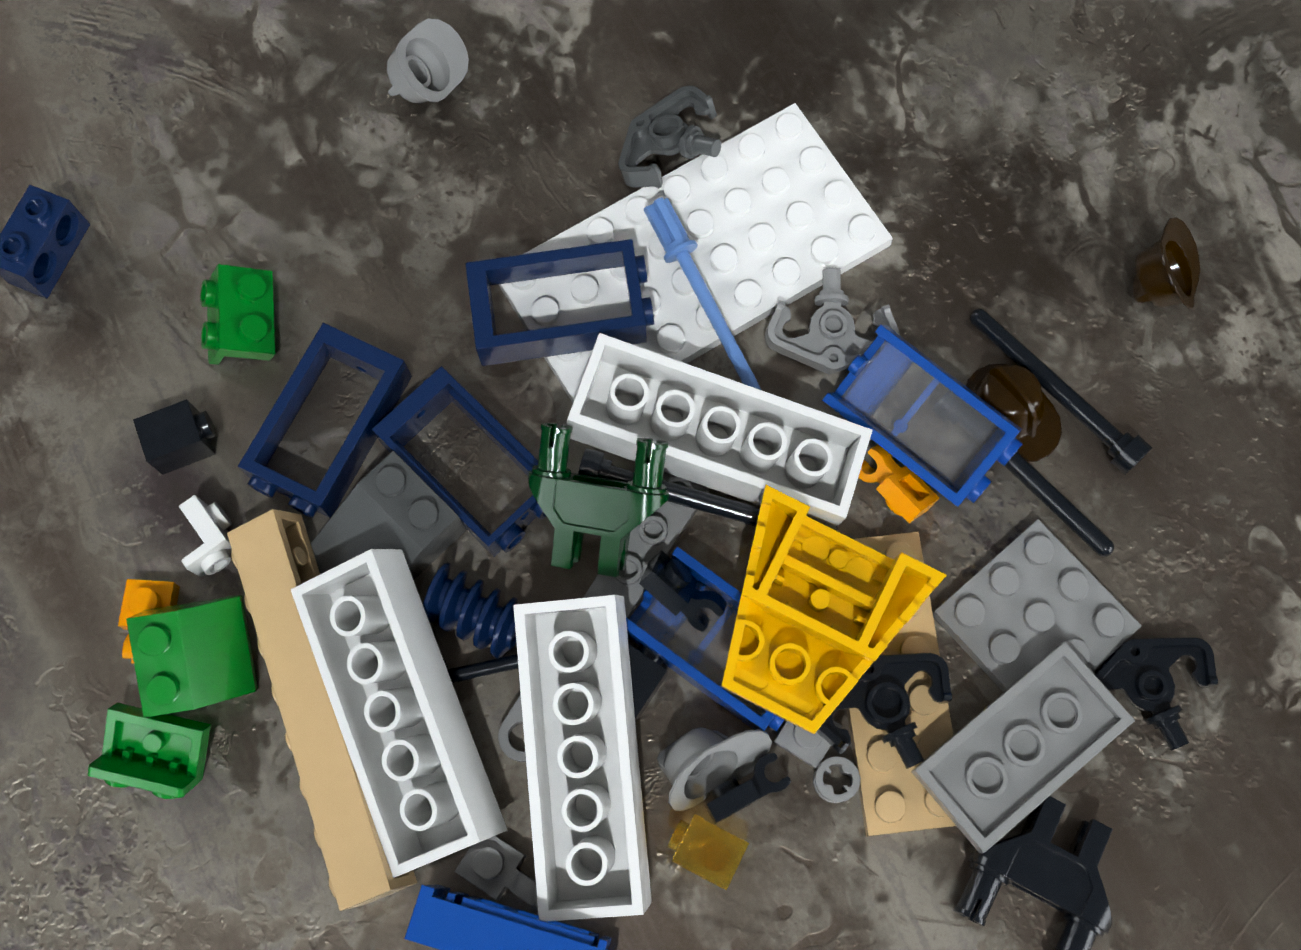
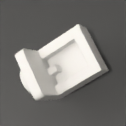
M193 495L179 505V508L204 544L184 557L181 562L187 570L199 577H203L204 575H212L221 571L231 562L232 549L226 528L232 525V522L216 502L208 505L196 495Z

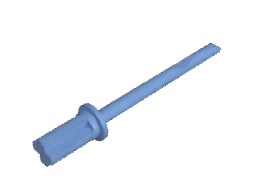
M661 197L654 200L653 204L644 208V212L666 252L664 255L665 262L672 263L678 260L742 383L762 390L690 255L698 247L697 242L689 239L668 198L663 199Z

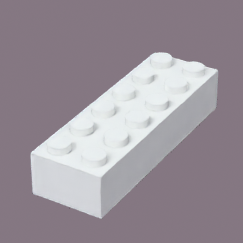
M599 333L566 425L573 427L570 439L632 461L636 459L637 438H652L653 443H656L657 440L667 441L668 449H666L664 472L761 506L765 485H768L810 506L806 516L832 529H835L847 517L873 431L864 426Z
M370 549L290 589L393 878L508 831L402 549Z
M608 595L513 605L539 920L548 922L644 915L652 903L624 596Z

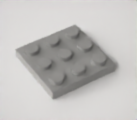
M1039 519L933 612V617L1003 693L1063 642H1066L1093 672L1142 627Z

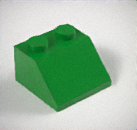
M242 595L148 609L126 619L143 718L194 710L258 690Z

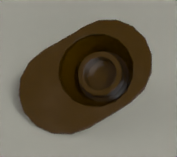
M1177 217L1170 218L1164 227L1161 239L1136 257L1135 270L1137 275L1133 282V297L1135 301L1141 303L1150 301L1155 307L1162 308L1183 303L1188 309L1194 308V296L1200 277L1199 254L1195 240L1184 221Z
M989 364L976 370L967 380V388L1022 428L1016 436V439L1022 443L1017 452L1027 462H1037L1048 457L1058 446L1062 434L1060 416L1054 405L1043 393L1041 384L1036 376L1029 370L1017 365ZM972 408V410L976 414H978L994 431H996L999 428L986 417H984L981 413H979L977 410Z

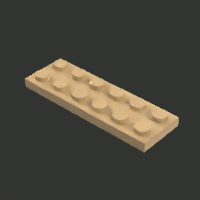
M919 531L854 539L892 559H895L902 552L924 563ZM930 595L887 645V648L881 655L933 653L940 656ZM920 671L915 673L905 684V690L910 701V710L905 723L906 725L912 722L916 723L918 728L914 729L916 736L913 739L925 760L953 736L948 703L939 704L933 701L928 694V689L932 682L931 677L927 673ZM857 708L847 709L854 762L861 778L859 795L866 837L956 826L911 772L919 764L906 769L896 747H891L889 742L883 743L881 738L888 734L887 731L876 729L869 725Z

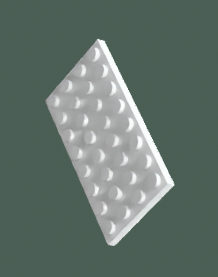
M794 103L722 143L721 151L717 157L700 155L661 177L663 180L661 188L643 187L524 254L632 239L635 256L644 255L647 283H640L641 297L651 298L654 325L646 326L647 342L633 345L687 364L722 343L678 260L672 263H666L664 260L666 252L644 212V208L653 204L654 200L661 197L663 199L668 198L689 239L697 242L698 247L690 255L733 336L772 315L779 300L785 302V306L822 286L823 269L838 268L841 270V274L888 248L893 238L799 107ZM624 267L498 284L527 331L631 316ZM593 350L544 357L572 403L575 400Z

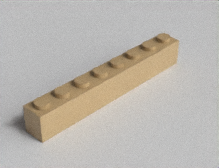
M272 509L227 532L232 549L231 558L240 575L245 592V605L252 616L258 636V649L261 656L265 659L271 679L272 696L279 706L286 729V743L293 753L300 776V790L307 800L315 826L314 836L322 850L329 873V887L337 900L339 910L343 911L369 904L417 884L414 870L393 878L290 590L320 575L302 515Z

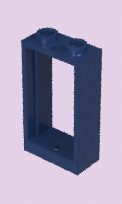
M632 239L465 263L475 345L482 366L591 351L594 348L599 333L630 344L646 343V326L654 325L651 298L641 297L640 283H647L644 255L635 256ZM624 267L631 316L497 335L491 285Z
M322 323L238 465L250 478L247 485L270 498H273L276 492L290 498L288 505L308 517L313 518L316 512L331 518L377 439L372 428L395 408L412 378L405 361L328 324ZM333 358L379 380L320 485L314 491L266 466L329 359Z
M441 366L372 428V431L390 453L394 451L459 516L466 530L495 557L502 550L507 553L515 548L526 534L524 529L536 517L540 520L547 517L534 496L532 495L490 534L404 446L453 402L525 474L529 476V471L532 470L533 466L538 465V460Z

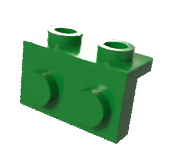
M218 264L209 280H203L200 292L201 306L207 307L208 321H205L202 326L201 346L203 349H208V363L219 365L224 356L270 361L275 355L273 271Z
M117 702L107 710L102 755L89 764L88 776L105 780L106 784L113 787L131 786L152 791L154 796L163 799L182 798L203 779L211 724L169 714L143 718L142 708Z

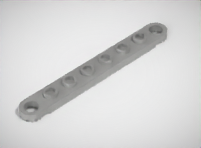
M663 473V480L706 493H709L711 489L669 473ZM668 501L630 532L626 568L623 571L619 570L617 577L598 574L583 598L608 595L624 596L626 617L629 619L646 590L639 583L649 561L661 550L669 556L697 510ZM521 695L501 724L498 741L500 748L510 759L517 762H526L525 751L514 749L510 742L512 729L516 725L523 723Z

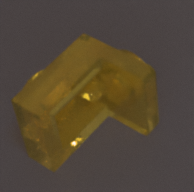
M694 814L690 824L680 819L667 847L676 852L672 859L673 863L727 891L749 843L705 821L703 817Z

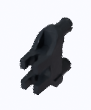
M1049 796L1029 814L1020 834L996 842L985 853H979L977 850L971 853L968 861L970 862L969 867L973 869V872L953 911L963 917H969L968 920L984 927L985 920L1001 885L1007 886L1010 884L1064 914L1063 918L1067 920V923L1055 950H1091L1096 937H1103L1104 934H1108L1112 925L1109 902L1097 866L1113 829L1095 819H1091L1090 822L1082 821L1067 852L1051 843L1066 804Z

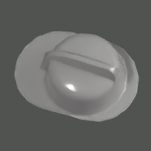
M428 18L413 27L399 41L396 49L391 53L387 61V74L392 84L388 94L390 96L400 95L412 103H424L427 101L437 103L445 99L468 72L469 58L466 46L460 35L449 24L439 19Z
M699 727L690 730L660 752L657 757L659 767L672 785L669 792V804L676 811L691 809L711 795L710 791L733 777H736L739 781L750 774L758 760L770 751L772 741L768 733L759 729L747 730L728 738L719 731Z

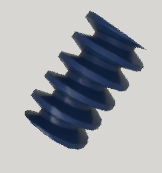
M449 562L443 564L433 577L424 599L423 607L429 622H434L439 618V625L445 631H450L457 626L456 636L464 641L474 635L473 645L481 650L491 643V655L495 658L503 657L516 645L513 605L517 604L518 599L513 597L502 607L499 605L500 589L496 588L485 598L482 596L483 580L479 579L468 589L465 587L468 573L462 570L451 580L448 578L451 564Z

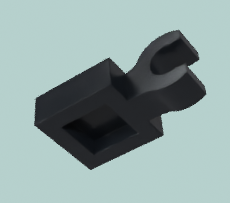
M662 550L649 561L639 583L675 616L682 612L688 618L689 623L701 632L707 629L710 619L700 609L709 608L720 617L724 614L727 605L724 598L714 591L696 590L697 581L692 578L689 569L681 561L671 559Z
M776 753L766 754L758 760L754 767L752 779L740 785L737 778L733 777L710 791L714 800L707 803L705 808L714 824L721 822L770 793L781 792L791 783L788 776L782 778L779 782H771L765 777V767L778 759Z

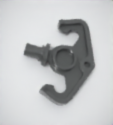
M684 86L675 90L631 121L618 163L626 185L630 187H656L658 189L662 187L661 170L656 164L652 163L649 166L637 167L638 163L650 154L671 156L680 152L682 157L687 159H693L699 154L711 157L719 155L721 151V141L719 139L704 136L700 127L696 125L688 127L681 117L678 116L685 108L693 107L697 115H708L712 120L717 116L710 95H706L695 86Z

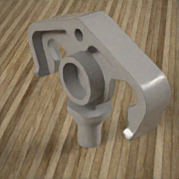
M838 268L823 269V290L815 297V305L821 308L817 309L811 317L808 334L795 338H788L784 335L782 328L784 324L791 320V313L789 307L785 306L786 303L779 300L765 332V342L770 349L827 374H834L848 369L853 360L858 355H863L873 343V341L856 335L854 319L849 311L843 308V306L849 304V297L841 290V270ZM889 304L876 310L873 314V325L879 327L880 324L887 325L900 335Z

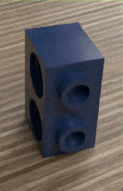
M29 185L0 233V276L13 286L48 299L88 230L90 223L70 200Z

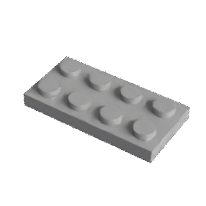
M1063 642L911 772L979 853H985L1135 720L1068 644Z

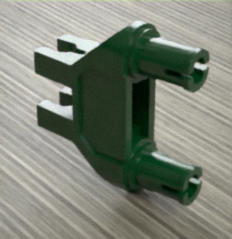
M542 423L538 465L533 466L532 470L529 471L528 483L534 498L555 528L551 566L571 569L573 562L578 563L581 558L584 533L601 536L597 574L617 577L619 570L623 571L626 568L630 532L668 501L669 491L662 484L668 442L657 440L656 443H653L652 438H637L633 480L623 482L571 473V470L567 468L573 427L563 424L560 428L558 427L559 423Z

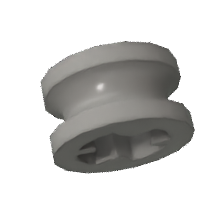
M835 756L827 758L818 766L814 772L813 784L815 791L822 799L837 804L849 800L856 794L861 778L853 762L847 758ZM831 766H838L841 775L849 776V787L844 785L841 788L844 791L843 794H834L832 785L824 784L823 782L824 773L829 775L832 772L829 769Z

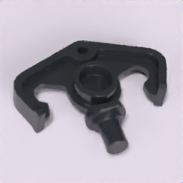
M1199 638L1128 640L1108 657L1094 675L1108 690H1123L1132 705L1140 710L1151 712L1153 716L1145 719L1146 724H1153L1155 729H1160L1171 751L1188 744L1189 741L1178 722V719L1181 718L1178 712L1182 711L1180 704L1174 707L1170 705L1175 694V684L1169 668L1181 656H1188L1195 664V669L1191 676L1196 684L1201 686V688L1217 685L1218 678L1216 676L1214 653L1211 646Z
M933 653L880 655L816 732L838 753L842 754L851 744V738L848 730L840 729L834 725L832 720L833 714L840 709L857 708L869 725L876 729L887 731L888 734L881 739L884 744L889 742L891 747H896L906 769L925 761L913 739L916 736L914 729L918 728L916 723L912 722L908 725L905 723L910 710V701L905 690V684L915 673L925 672L931 677L932 682L928 689V694L933 701L939 704L952 701L947 663L942 657Z

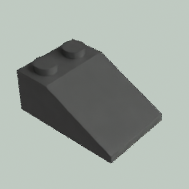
M392 451L357 483L311 542V547L320 574L370 549H402L414 580L466 531V528L459 516Z

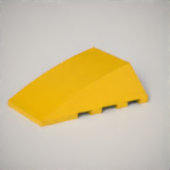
M765 485L721 687L807 732L815 734L857 684L862 675L887 648V645L947 575L902 552L895 559H892L806 516L810 506Z

